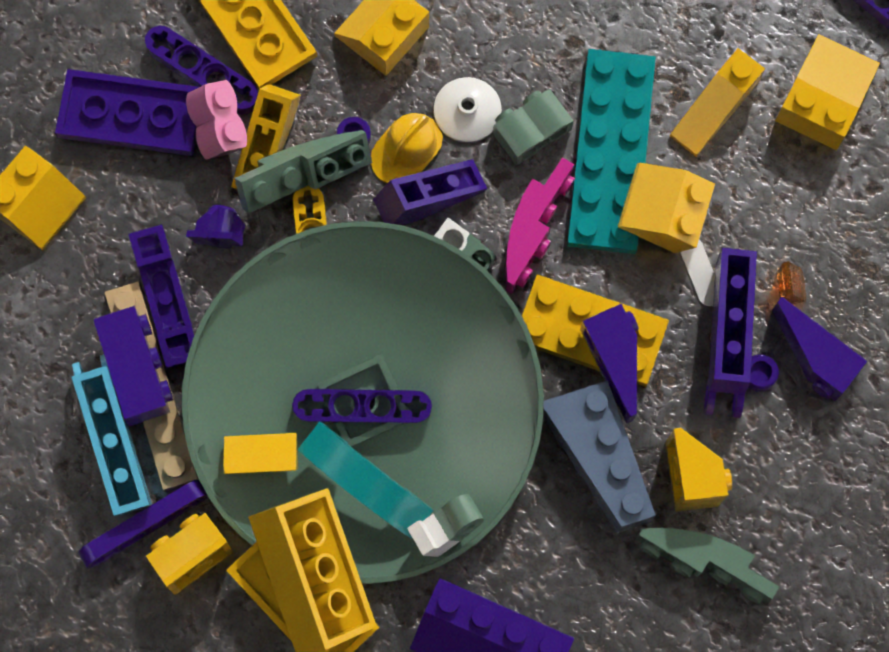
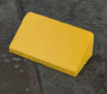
M297 433L224 436V474L298 470Z

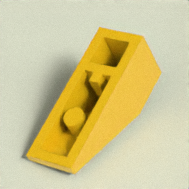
M737 48L674 128L670 137L697 157L758 85L765 68Z
M270 84L259 89L247 130V145L241 150L234 178L258 168V160L283 150L294 121L301 97L300 94ZM233 178L231 187L237 189L235 179Z

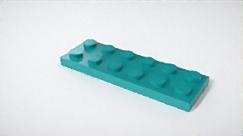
M588 49L567 247L636 254L638 236L619 228L618 223L637 163H646L656 56Z

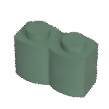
M550 89L542 93L539 90L531 93L524 99V106L514 111L509 108L495 119L496 124L493 127V135L515 165L531 158L544 147L554 143L572 130L573 119Z

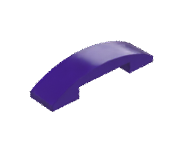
M163 225L128 234L137 267L140 271L166 368L185 364L195 334Z

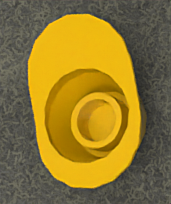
M418 113L406 114L394 121L376 142L371 151V166L375 175L381 181L388 183L392 179L422 172L442 147L443 135L437 123L432 118Z

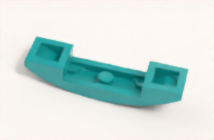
M319 421L298 448L300 453L339 486L411 539L412 536L407 528L418 520H425L434 511L407 488L404 489L348 445L347 441L321 421Z

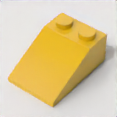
M818 34L775 121L837 151L859 110L880 63Z

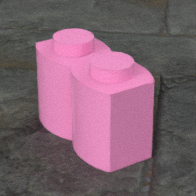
M227 80L208 83L187 93L186 106L192 122L197 126V145L206 160L225 156L246 147V129L237 114V98L234 89Z

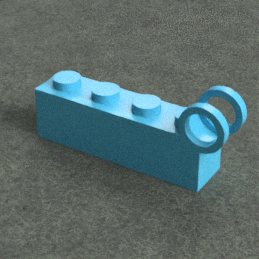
M103 354L100 355L101 368L84 372L80 362L72 364L74 372L72 380L113 515L118 517L147 508L152 505L128 423L124 419Z

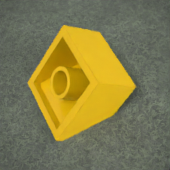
M363 0L336 30L334 36L387 76L429 28V11L415 0Z
M26 145L0 175V220L42 251L86 199V196L61 172Z
M637 163L618 227L673 253L697 248L715 183L687 170Z
M674 428L665 445L675 511L718 507L728 496V491L732 490L730 469H724L723 459L685 430Z
M206 513L200 517L194 514L187 518L179 526L181 531L171 538L166 535L158 539L150 546L152 552L146 555L161 580L174 595L181 592L233 553L226 539Z

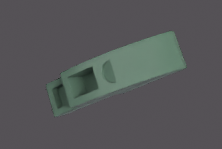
M360 130L332 135L287 148L258 160V168L234 179L242 209L251 213L306 186H310L313 189L320 188L372 163L366 132Z
M647 528L642 529L635 539L641 543L640 549L656 559L662 556L672 562L671 568L682 576L690 578L692 574L698 577L707 567L711 569L709 574L713 578L726 585L729 582L734 583L742 588L741 594L757 604H760L761 600L765 603L771 601L779 589V586L748 568L755 556L754 554L720 538L684 529Z

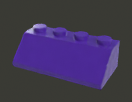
M439 578L422 616L410 650L414 652H569L574 638Z

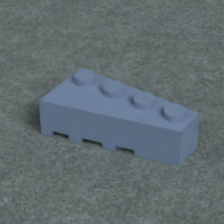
M608 380L545 400L543 420L546 421L561 448L565 450L574 464V468L591 490L593 497L616 532L619 533L650 523L656 515Z

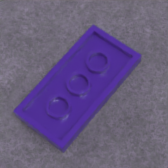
M67 69L55 135L57 138L193 156L197 126L192 122L188 114L186 96L187 93L199 87Z

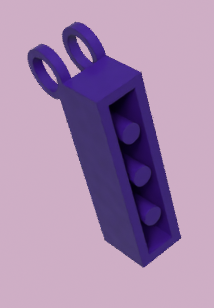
M722 248L715 265L709 379L704 396V415H713L716 392L733 393L732 418H741L744 397L751 380L757 251Z

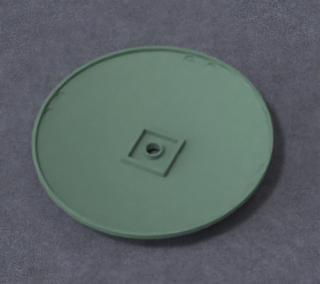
M352 221L308 229L283 239L247 262L229 279L204 314L192 340L182 385V417L189 455L205 492L227 523L243 539L253 545L257 541L248 516L328 488L363 584L391 582L420 575L455 559L478 543L498 524L522 490L534 463L543 423L544 393L536 348L526 323L503 287L484 267L450 243L420 230L384 222ZM302 390L421 391L427 394L432 402L431 414L422 422H321L347 441L348 445L404 489L407 488L434 510L430 516L452 499L463 494H470L482 514L484 522L474 529L470 535L439 557L423 556L413 538L411 539L358 501L299 451V469L295 471L224 474V436L297 433V447L299 448L319 423V421H304L295 415L292 407L293 399ZM306 395V400L299 402V408L305 409L308 416L312 415L313 409H325L323 416L330 417L328 403L331 395H322L325 402H315L312 400V395ZM347 395L338 397L334 404L336 413L341 416L352 414L355 408L354 400ZM381 395L374 397L375 404L371 412L379 417L387 415L391 408L388 398ZM394 395L397 405L395 418H402L400 410H411L413 417H419L420 411L426 410V403H421L419 396H413V400L410 403H401L402 395Z

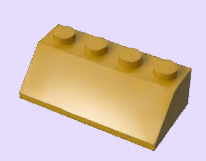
M328 488L248 516L295 652L324 651L377 627Z

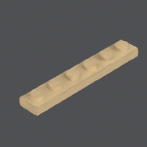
M139 282L105 291L110 313L135 306L140 316L146 314L152 330V335L146 337L150 349L157 347L163 365L162 368L157 369L161 382L167 380L170 387ZM174 397L173 401L167 402L171 413L143 422L164 492L180 488L194 480H198L189 455Z

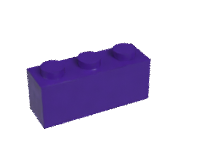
M132 306L93 319L119 404L128 425L132 426L171 413L167 402L173 401V396L167 380L161 382L157 369L162 368L163 365L157 347L150 349L146 336L152 335V330L146 314L140 316L136 307Z

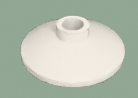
M471 77L458 78L447 83L439 91L434 102V118L438 127L447 137L463 143L478 142L491 135L494 124H496L495 119L502 112L501 102L496 91L486 82ZM465 101H470L474 104V107L471 110H465L461 105Z

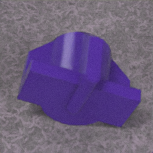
M213 205L197 220L195 230H187L186 237L196 244L217 248L242 247L245 224L235 209L224 205Z

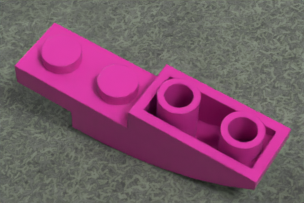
M563 157L545 185L532 178L516 210L510 229L505 262L506 291L511 294L517 285L522 288L525 286L533 272L529 268L535 257L541 260L551 244V241L547 239L550 227L541 222L548 224L557 209V206L554 205L555 200L559 194L566 196L575 181V178L572 177L574 164Z

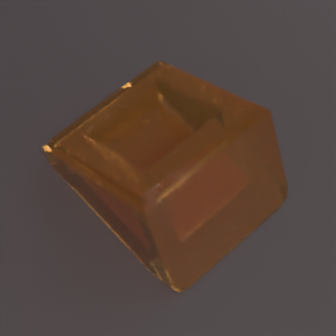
M789 261L783 262L776 272L779 297L785 298L791 304L806 302L807 297L802 269Z

